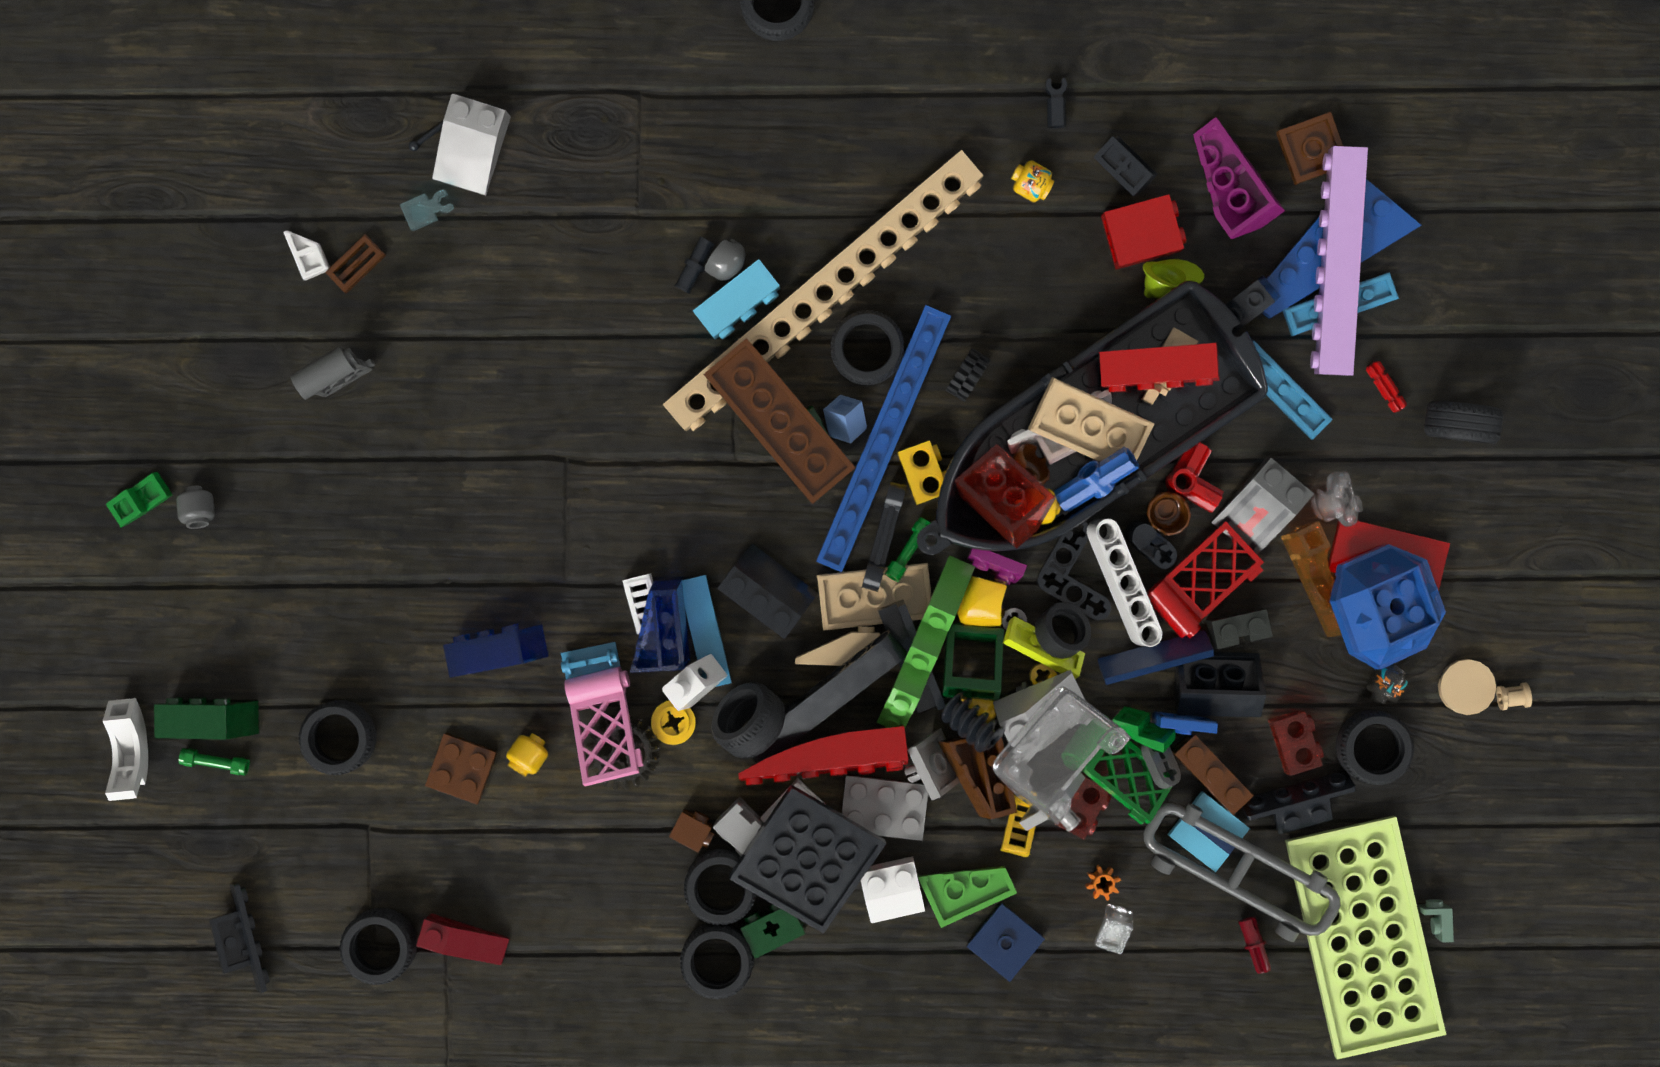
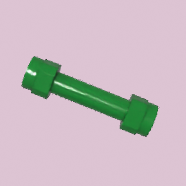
M920 517L915 522L910 539L897 560L891 561L885 572L887 577L896 582L903 578L906 573L905 566L918 547V533L930 524L929 521Z
M182 748L179 755V764L194 767L197 764L230 770V774L246 776L250 766V760L236 756L233 759L199 754L197 749Z

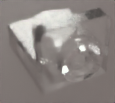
M1107 904L1105 918L1095 938V946L1122 954L1133 930V913L1123 907Z

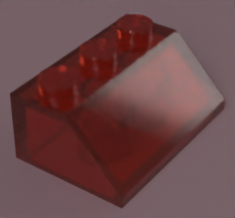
M998 444L955 479L960 497L1016 549L1038 531L1055 501V496Z

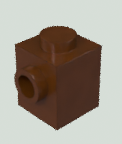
M683 809L669 837L699 852L702 846L708 847L715 833L710 831L713 824L708 822L710 818L699 811H695L693 814Z

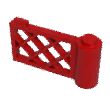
M1224 521L1146 593L1152 607L1181 638L1185 636L1191 638L1201 629L1199 623L1244 580L1248 579L1251 582L1263 571L1260 566L1264 562L1236 531ZM1224 530L1232 537V550L1217 549V537ZM1212 542V549H1205ZM1237 543L1243 550H1236ZM1201 552H1212L1211 569L1196 568V556ZM1216 552L1232 553L1231 569H1216ZM1236 553H1247L1254 563L1246 570H1236ZM1192 561V568H1184ZM1180 571H1192L1191 587H1180L1172 578ZM1196 571L1211 572V588H1195ZM1216 572H1231V584L1226 589L1215 588ZM1235 573H1242V574L1235 580ZM1183 590L1191 591V598ZM1195 591H1210V604L1203 610L1195 604ZM1215 592H1221V593L1215 598Z

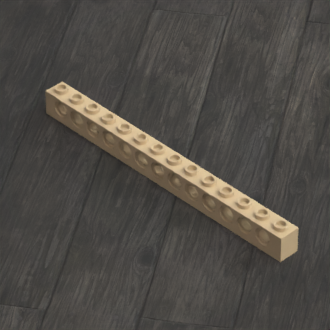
M962 150L959 151L668 399L663 406L685 431H688L690 428L692 431L698 429L706 421L703 417L711 410L716 413L727 404L724 398L712 389L711 383L703 375L746 338L753 346L758 341H765L769 344L768 352L761 355L766 362H769L774 356L777 359L781 358L791 349L788 344L796 338L799 341L805 338L812 331L810 326L818 320L822 323L833 313L831 308L838 302L841 305L846 303L854 295L852 290L859 284L864 287L874 279L875 275L873 272L880 266L885 269L897 259L894 255L901 248L906 251L918 241L915 236L923 229L927 233L939 223L937 218L943 212L950 214L960 205L958 200L963 195L971 196L982 186L979 182L982 180L983 174ZM948 179H955L959 182L960 188L955 192H951L945 188L944 183ZM927 197H934L937 199L939 206L934 210H929L925 208L923 201ZM906 215H913L917 219L918 224L913 228H907L902 224V218ZM885 233H892L896 237V243L892 246H885L880 240L881 236ZM864 251H871L875 255V260L871 264H863L859 259L860 254ZM842 269H850L854 273V278L852 281L844 283L839 280L838 273ZM821 287H828L832 290L833 295L829 300L822 301L817 297V291ZM800 305H807L811 308L812 313L808 318L800 319L796 316V309ZM777 324H788L790 326V333L785 337L777 336L774 332ZM694 395L704 396L705 405L699 410L691 408L690 400Z

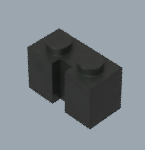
M1257 608L1206 620L1211 645L1216 649L1240 644L1238 637L1244 636V640L1250 642L1273 637L1267 609Z

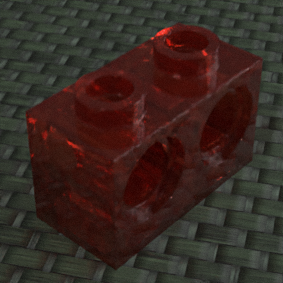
M1297 710L1268 720L1284 773L1292 776L1323 766L1320 758L1324 757L1320 743L1314 740L1312 731H1315V725L1311 715H1306V712ZM1297 721L1299 731L1297 734L1290 736L1287 730L1291 722ZM1301 748H1306L1308 752L1306 760L1298 762L1296 759L1297 751Z
M1085 776L1084 781L1068 804L1074 813L1080 812L1084 815L1083 823L1068 832L1085 840L1087 834L1091 836L1098 825V820H1096L1100 810L1105 811L1111 800V796L1108 795L1109 793L1087 776ZM1087 788H1095L1097 790V796L1092 801H1085L1083 799V793ZM1054 816L1052 819L1053 823L1066 830L1063 824Z

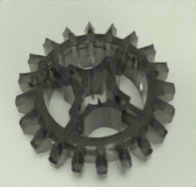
M629 715L632 733L640 738V740L634 741L635 749L643 747L645 749L644 766L639 768V773L613 779V789L615 790L618 789L620 782H623L624 789L628 790L630 788V780H632L635 787H639V776L643 780L648 781L650 777L645 770L654 773L657 769L650 761H660L659 756L652 754V752H657L661 749L660 745H651V742L658 738L657 735L648 737L647 733L652 727L648 725L644 730L639 728L643 723L641 718L633 725L632 715ZM605 719L607 728L600 723L596 725V729L601 735H604L612 723L608 719ZM616 726L610 735L611 741L617 745L623 740L618 730L624 729ZM590 733L589 737L595 743L587 742L585 747L593 750L601 738ZM613 747L612 751L603 757L600 750L597 756L608 762L617 748ZM626 755L627 759H622L621 756L615 761L621 764L623 768L631 767L628 755ZM594 758L595 762L591 763L588 769L592 770L597 767L599 771L595 775H599L605 765ZM609 780V781H605V782H603L602 784H603L604 786H607V784L610 782V780Z

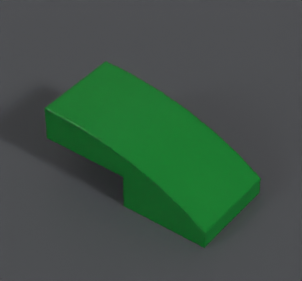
M155 472L151 473L134 487L125 489L106 503L120 527H124L172 496V493L159 473Z
M1124 706L1113 718V725L1121 732L1151 749L1164 753L1175 740V729L1160 728L1150 723V713Z

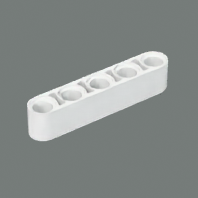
M1095 519L1087 527V536L1131 641L1136 645L1156 646L1162 639V629L1118 524L1112 519ZM1103 524L1107 528L1105 538H1101L1099 534V528ZM1113 550L1118 554L1115 564H1112L1110 561V554ZM1126 576L1128 578V586L1123 590L1120 582L1122 577ZM1136 601L1139 605V611L1136 615H1133L1131 606ZM1147 627L1149 629V637L1144 641L1142 631Z

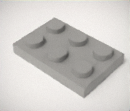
M846 775L842 814L878 836L923 841L928 792L922 783Z

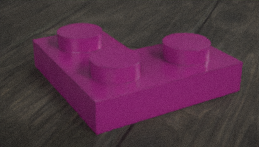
M971 548L967 560L973 562L972 565L975 568L983 571H988V568H990L989 574L995 576L994 580L1005 585H1010L1011 582L1016 584L1023 577L1027 567L1025 564L987 550Z

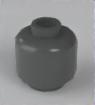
M201 486L186 487L185 492L177 496L178 519L181 523L186 524L187 528H204L214 519L213 495L209 491L202 490Z

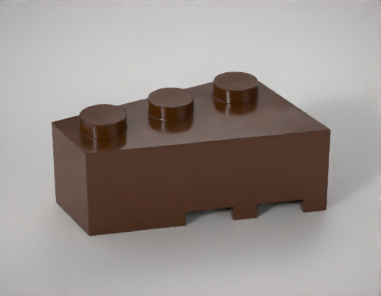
M960 736L937 741L980 817L995 819L1018 813L1002 737L992 748L981 753L975 750L974 745H969L966 742V738H961Z

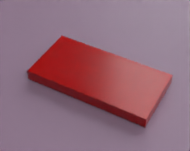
M1339 517L1326 571L1336 573L1338 564L1381 545L1390 544L1426 559L1439 591L1450 543Z

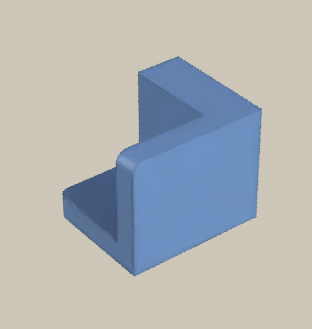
M839 395L823 409L828 434L832 438L852 443L867 429L862 401Z

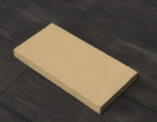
M1052 377L1028 430L1101 462L1123 447L1129 448L1137 460L1154 423Z
M928 563L906 565V573L899 582L893 581L885 575L888 567H885L878 592L862 588L866 570L817 575L823 630L883 624L877 609L902 599L907 606L912 621L921 620L931 599Z

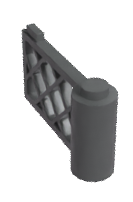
M339 346L290 375V378L296 390L305 400L313 395L327 397L372 371V367L376 364L371 359L367 361L358 359L350 348L344 349L342 346Z

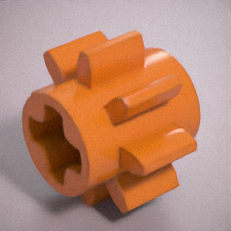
M1097 865L1096 872H1087L1091 882L1085 886L1087 889H1095L1093 892L1095 899L1099 895H1104L1108 901L1109 894L1112 892L1119 893L1115 883L1121 881L1119 876L1111 877L1113 873L1111 866L1105 871ZM1101 877H1105L1108 881L1105 883V888L1099 886Z

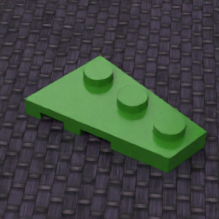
M1005 866L917 875L941 928L1017 893Z

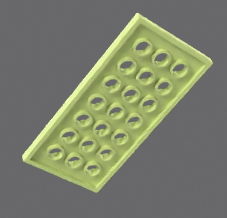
M1393 815L1285 840L1290 864L1311 875L1313 870L1324 874L1328 878L1327 882L1332 883L1333 889L1337 891L1340 897L1341 906L1338 920L1332 923L1320 935H1307L1335 1058H1346L1446 1035L1397 817ZM1373 842H1378L1381 846V852L1375 857H1370L1367 853L1368 846ZM1346 848H1351L1354 852L1352 861L1342 863L1340 853ZM1319 854L1325 855L1327 859L1325 867L1315 869L1313 867L1314 857ZM1384 869L1387 872L1386 881L1382 884H1376L1373 879L1374 873L1377 870ZM1353 875L1358 876L1360 879L1359 887L1355 890H1348L1346 886L1347 879ZM1294 879L1303 921L1311 925L1317 924L1329 906L1328 898L1311 891L1304 884ZM1387 896L1393 899V907L1388 911H1382L1380 909L1381 899ZM1357 903H1364L1366 906V912L1361 917H1354L1352 909ZM1390 924H1398L1400 931L1395 938H1388L1386 935V929ZM1364 930L1372 932V940L1368 944H1360L1359 934ZM1337 936H1342L1345 939V946L1341 950H1333L1331 946L1332 940ZM1397 951H1404L1406 959L1401 965H1394L1392 962V956ZM1370 957H1376L1379 962L1377 969L1374 971H1367L1365 969V962ZM1348 963L1351 965L1350 975L1344 978L1339 977L1337 973L1339 966ZM1404 978L1411 979V989L1407 992H1400L1398 989L1399 982ZM1377 984L1383 985L1385 988L1384 995L1380 998H1373L1371 996L1372 988ZM1348 991H1356L1358 995L1357 1001L1351 1005L1345 1004L1344 995ZM1411 1005L1417 1006V1016L1414 1019H1406L1404 1015L1406 1008ZM1385 1011L1390 1012V1022L1384 1026L1379 1025L1377 1022L1378 1015ZM1355 1018H1362L1364 1021L1363 1028L1357 1032L1351 1031V1021Z

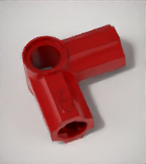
M1198 443L1180 456L1173 471L1167 475L1165 484L1168 491L1175 492L1212 513L1219 505L1224 491L1198 477L1212 452L1206 445ZM1179 474L1183 475L1186 479L1184 489H1180L1176 485V478Z

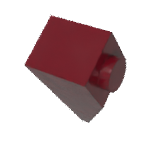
M431 913L424 919L416 946L443 955L502 965L510 938Z

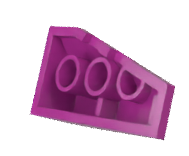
M1217 117L1193 134L1201 165L1204 168L1207 179V188L1214 205L1215 217L1231 239L1264 227L1285 211Z

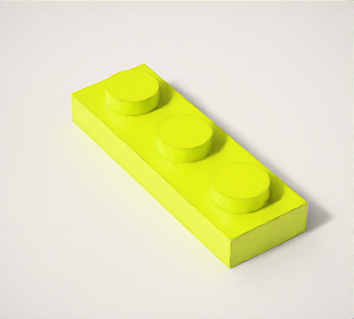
M1015 616L1009 620L1003 641L1005 645L1061 674L1071 670L1075 679L1080 676L1085 656L1084 652L1079 651L1071 658L1065 659L1053 657L1044 651L1039 644L1033 625Z

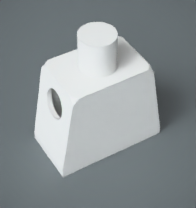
M709 654L688 665L662 688V691L674 707L681 711L695 705L728 675L713 655ZM702 670L706 673L707 679L699 675L702 674Z

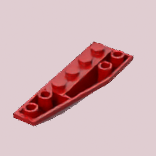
M899 726L847 732L807 742L766 758L738 773L739 780L746 781V785L763 784V779L774 778V782L790 781L791 776H802V779L817 778L819 774L823 773L837 776L847 774V771L858 770L859 775L873 774L875 773V768L886 767L887 772L903 770V765H908L905 727Z

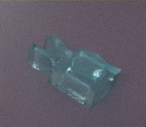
M446 190L437 191L431 200L424 193L400 204L412 231L438 221L436 212L447 213L454 209L451 203L445 206L440 204L441 198L448 195Z

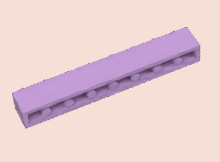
M1333 146L1328 149V153H1325L1323 157V170H1327L1326 182H1322L1321 198L1325 199V210H1321L1319 216V226L1323 227V238H1319L1317 253L1322 257L1321 267H1317L1316 284H1320L1319 295H1315L1314 312H1318V321L1313 324L1312 339L1316 340V351L1311 353L1310 366L1315 368L1314 374L1345 376L1354 374L1368 147Z

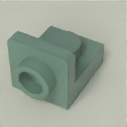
M1430 899L1426 900V904H1418L1419 912L1424 915H1434L1430 921L1432 934H1435V937L1441 942H1454L1452 908L1443 903V900Z

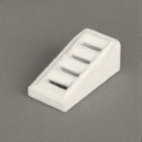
M651 573L622 580L637 634L663 628L664 623ZM646 583L647 589L633 592V586ZM649 594L650 600L636 603L635 597ZM649 605L653 607L652 611L638 613L637 608ZM655 616L656 621L641 625L640 619Z

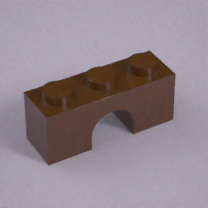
M1195 734L1186 735L1171 749L1173 755L1232 815L1253 797L1250 791Z

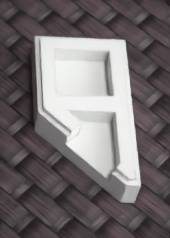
M290 231L283 232L303 280L306 281L325 273L330 268L319 243Z

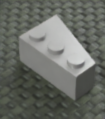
M739 797L716 819L713 828L725 841H728L735 847V851L742 857L764 823L761 817Z

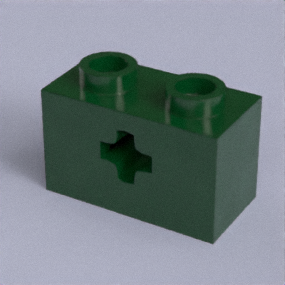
M770 904L768 906L770 910L759 914V911H755L744 917L745 922L741 923L740 929L756 959L804 935L806 928L803 922L779 907ZM768 921H771L772 924L778 923L776 931L773 932L771 928L766 930Z

